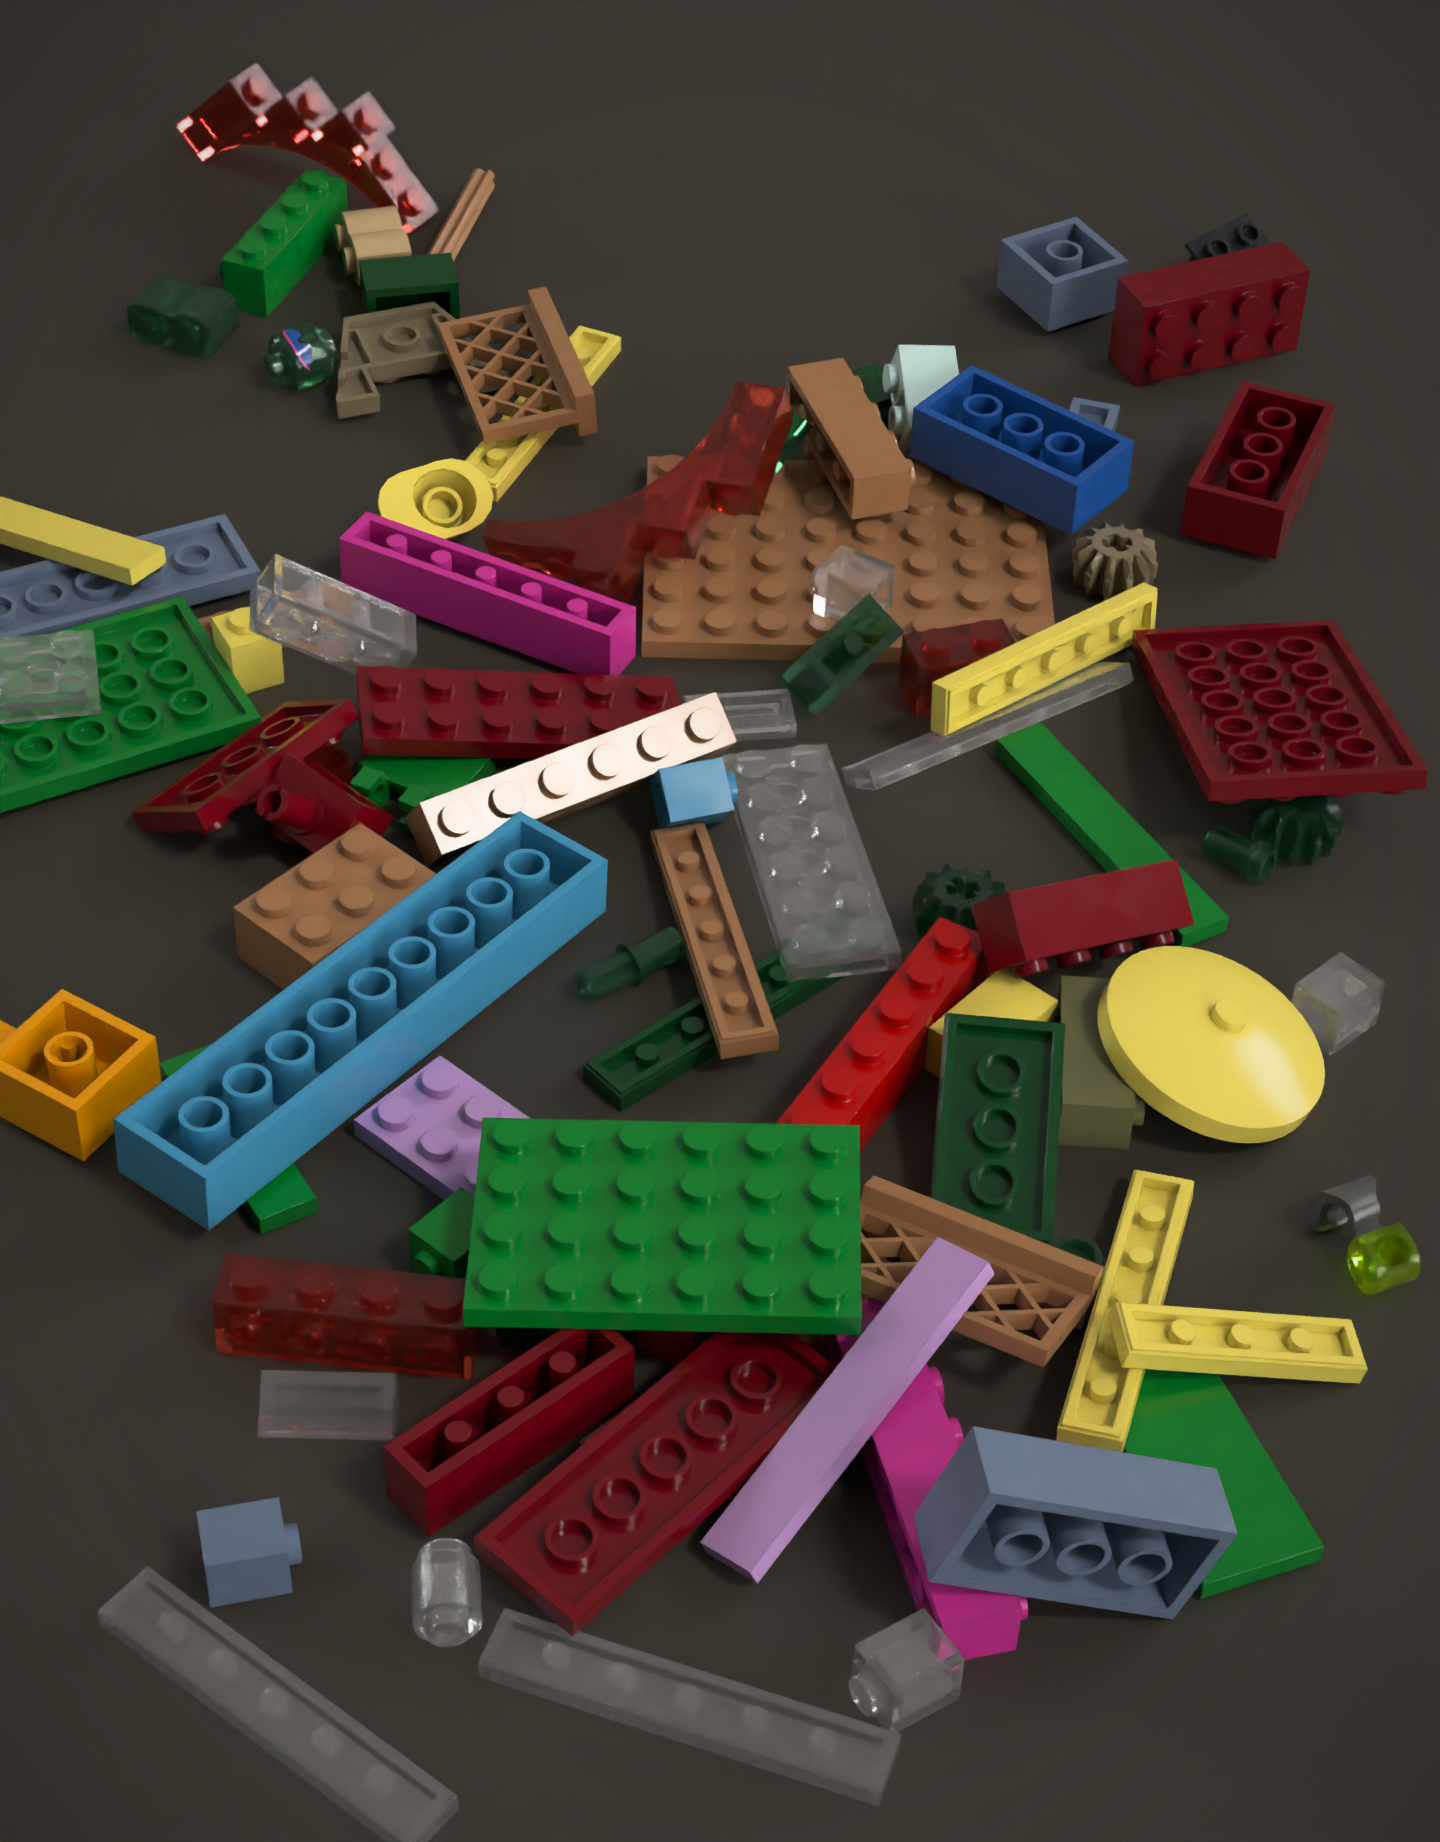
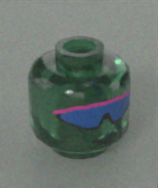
M303 322L273 334L268 342V355L264 356L263 362L268 376L274 383L281 382L289 391L298 392L328 380L334 370L333 364L338 361V353L331 335L325 328L318 329L310 322Z

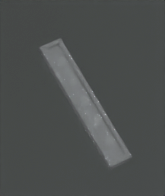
M1098 662L945 737L931 731L842 768L846 784L851 786V788L880 789L1131 684V681L1134 680L1130 663Z
M150 1567L144 1568L98 1610L99 1623L102 1627L386 1842H428L459 1810L458 1796Z
M504 1608L478 1662V1677L878 1807L900 1749L902 1736L900 1733L580 1631L572 1637L558 1624Z

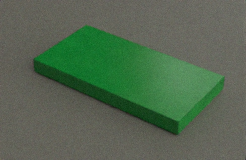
M1146 1369L1123 1452L1217 1468L1238 1535L1195 1590L1200 1599L1321 1561L1325 1546L1219 1374Z

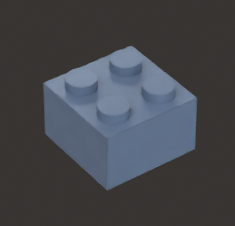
M1073 217L1001 239L996 287L1047 332L1058 330L1064 326L1114 311L1118 277L1127 276L1129 260L1078 217Z

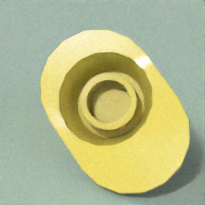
M450 458L435 461L392 476L380 489L377 505L381 517L446 540H451L473 530L485 521L492 508L493 492L490 481L479 468L467 461Z

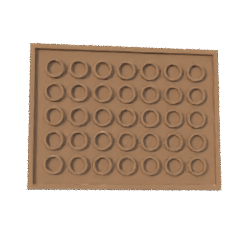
M672 454L648 456L641 657L970 665L1055 625L1044 522L1016 510L1010 505L981 491H977L942 472L936 471L919 461H912L915 469L916 483L915 487L910 489L908 510L887 513L883 516H869L851 520L816 458L811 460H783L775 457L743 459L727 456H715L712 458L681 457Z

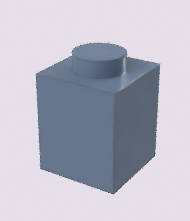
M279 1497L196 1511L210 1608L293 1593L290 1565L303 1563L297 1522L283 1524Z

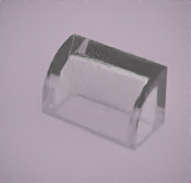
M261 1370L258 1438L390 1442L395 1439L397 1431L401 1382L395 1373Z

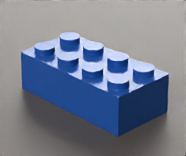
M971 365L913 408L909 457L961 481L977 491L1000 500L1016 510L1037 518L1057 530L1072 535L1128 490L1134 441Z

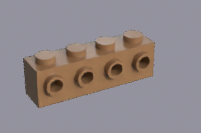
M844 358L789 366L787 373L786 409L851 520L869 516H883L887 513L908 510L910 489L914 488L916 483L913 463L909 458L905 459L898 448L894 432L887 430L881 420L878 406L876 403L869 401L864 392L860 377L853 375Z

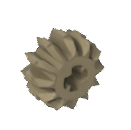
M1103 522L1100 529L1086 528L1083 537L1076 540V547H1073L1071 563L1073 564L1074 584L1085 587L1086 596L1101 595L1104 597V600L1112 598L1143 582L1152 586L1158 567L1155 541L1144 537L1143 529L1129 530L1125 528L1124 523L1119 527H1111Z

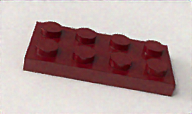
M351 699L284 702L261 719L262 722L246 729L133 810L131 813L140 831H165L167 835H173L182 831H197L198 834L204 835L220 829L229 821L227 815L239 806L257 801L260 792L270 783L286 753L304 759L315 750L327 748L340 741L344 736L342 730L359 718Z

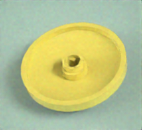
M1161 946L1146 949L1123 961L1101 994L1097 1009L1099 1035L1115 1069L1133 1091L1162 1115L1189 1130L1204 1136L1234 1143L1273 1141L1286 1136L1299 1127L1322 1094L1325 1079L1324 1060L1318 1041L1309 1024L1297 1008L1277 988L1257 973L1231 959L1191 947Z

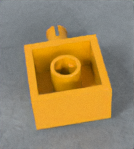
M64 989L56 993L18 1028L0 1020V1117L83 1162L114 1133L113 1119L162 1082L155 1036Z

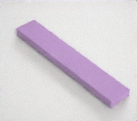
M940 1237L935 1239L700 1543L707 1554L758 1584L994 1276L989 1261Z

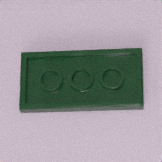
M945 1013L930 1198L1053 1246L1066 1023Z

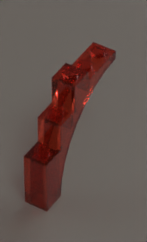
M256 62L227 82L176 125L202 162L223 150L245 145L272 146L299 153L330 168L355 185L378 207L396 206L402 228L406 231L407 235L439 211L434 201L386 137L396 128L369 91L338 112L313 77H310L282 97Z
M737 381L723 413L701 443L673 469L640 491L605 507L565 518L529 522L488 520L482 538L489 555L533 571L545 572L556 578L575 577L578 587L620 602L630 603L647 553H653L664 559L680 557L695 560L712 510H718L731 516H739L741 514L761 516L793 420L786 389Z

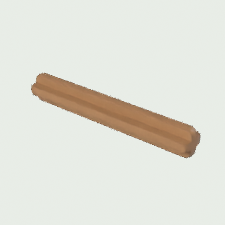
M477 168L472 172L427 254L451 253L454 262L495 187L493 182L495 175L490 169L484 172L482 169Z

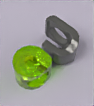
M1370 1174L1319 1192L1310 1215V1225L1315 1232L1321 1233L1346 1224L1343 1236L1350 1243L1347 1250V1260L1351 1275L1357 1286L1364 1293L1374 1295L1417 1279L1420 1274L1421 1263L1417 1247L1402 1223L1397 1222L1388 1226H1381L1378 1222L1381 1210L1376 1196L1377 1182L1376 1178ZM1333 1205H1337L1340 1207L1334 1211L1328 1212Z

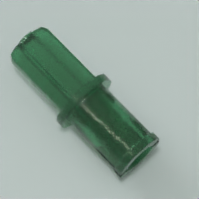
M671 926L665 927L661 931L633 944L622 942L617 945L615 953L576 971L574 979L578 986V991L583 998L597 999L629 983L639 986L645 982L646 976L673 963L683 961L685 959L684 955H686L685 944L678 931Z

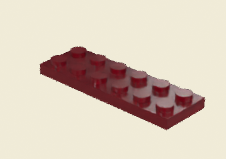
M357 666L355 678L361 754L537 759L679 706L674 677H658L654 675L623 676L600 673L566 674Z
M715 1332L474 1536V1553L573 1637L750 1479L836 1366L794 1334Z

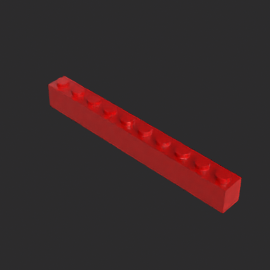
M939 917L776 1124L859 1125L861 1153L924 1070L929 1027L987 979L988 967L979 933ZM637 1330V1348L676 1366L715 1332Z

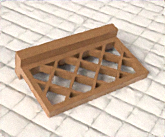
M546 286L528 290L529 304L438 323L439 336L483 444L574 424L579 437L598 433L594 391ZM524 323V326L517 333L503 329L506 326ZM468 334L477 336L471 343L454 338ZM491 340L506 344L500 351L485 347ZM519 349L534 353L529 359L514 355ZM473 359L488 362L483 369L468 366ZM502 367L517 371L511 378L496 374ZM531 375L546 379L541 386L526 383ZM485 385L499 389L494 397L479 393ZM514 394L529 398L524 405L508 401ZM542 403L561 408L548 412L537 410ZM496 413L512 417L510 420L493 424L488 422Z
M873 1175L864 1185L860 1200L862 1294L886 1303L900 1286V1283L897 1282L904 1281L935 1239L940 1237L989 1261L994 1272V1276L971 1304V1306L975 1305L978 1312L966 1311L952 1331L1044 1367L1074 1328L1082 1330L1088 1323L1104 1266ZM899 1257L902 1262L882 1263L880 1258ZM1016 1304L1019 1310L1000 1311L997 1305ZM1034 1329V1331L1037 1333L1041 1340H1037L1015 1330Z

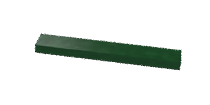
M845 910L754 963L773 1020L883 955L885 939L850 911ZM700 996L584 1063L583 1079L617 1110L622 1112L718 1054Z

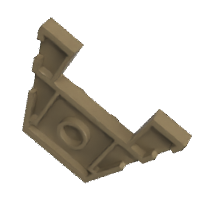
M435 302L344 317L340 350L341 363L338 371V392H336L338 419L381 411L380 395L373 382L393 383L401 377L417 374L437 375L444 372L445 369L452 368L439 336L438 323L456 319ZM468 335L454 337L470 343L473 341ZM488 344L485 346V347H487V348L493 349V348H492L491 346H489ZM473 359L468 366L483 369L488 362ZM502 367L496 374L511 378L517 371ZM485 385V386L479 391V393L488 392V391H494V390H499V389L492 388V387H489V386H486V385Z

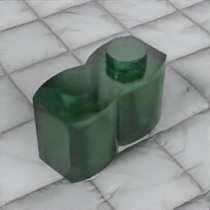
M173 276L155 277L126 306L130 334L133 337L156 346L172 345L179 351L196 357L213 355L240 326L237 300L232 294L213 286H199L195 288L190 283Z

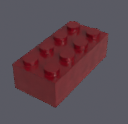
M1281 241L1118 277L1108 357L1133 386H1139L1297 349L1311 270Z
M1242 381L1187 486L1180 534L1197 538L1204 543H1216L1245 551L1254 556L1276 559L1328 452L1336 404Z

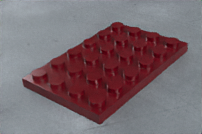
M1335 620L1133 630L1131 649L1208 802L1217 801L1223 804H1236L1244 799L1261 798L1290 801L1298 796L1313 795L1343 798L1351 793L1365 792L1396 795L1403 793L1405 790L1426 788L1428 774L1426 765Z

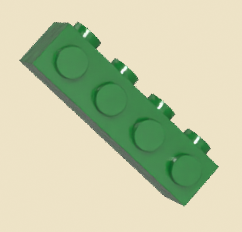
M305 170L292 185L286 188L283 195L271 207L267 208L264 215L255 225L245 232L241 240L229 252L225 253L220 263L219 273L224 281L225 304L227 308L266 318L274 311L335 242L334 225L341 224L340 212L348 211L346 179L330 176L323 171Z

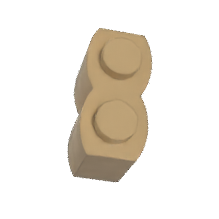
M396 206L340 212L341 224L334 225L336 248L338 252H342L345 274L353 275L357 286H361L359 260L412 256L408 236L402 228Z

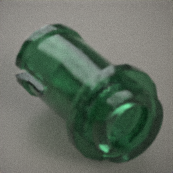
M1216 824L1214 830L1211 829L1208 832L1202 848L1205 857L1213 858L1240 871L1242 877L1249 882H1253L1256 879L1265 881L1272 874L1278 858L1277 852L1271 849V844L1268 841L1260 839L1255 842L1227 829L1222 824Z

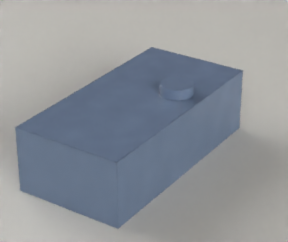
M974 1426L913 1515L929 1582L1166 1619L1175 1618L1238 1535L1217 1468Z

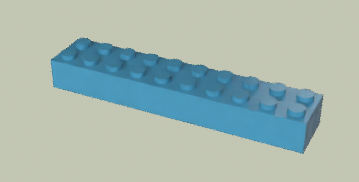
M519 811L116 1116L113 1121L118 1172L206 1230H211L606 911L608 860Z

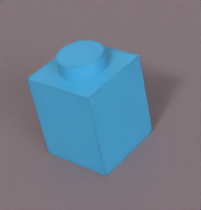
M723 757L659 768L649 779L659 829L701 822L705 823V825L722 822L735 811L733 804L738 803L737 782L732 771L726 772Z

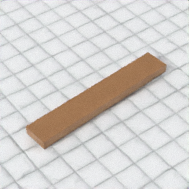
M694 823L650 831L651 848L720 1059L779 1050V1034L705 823Z

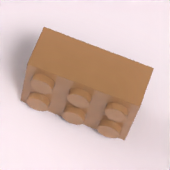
M359 823L233 907L238 958L284 990L431 879L436 873L362 823Z

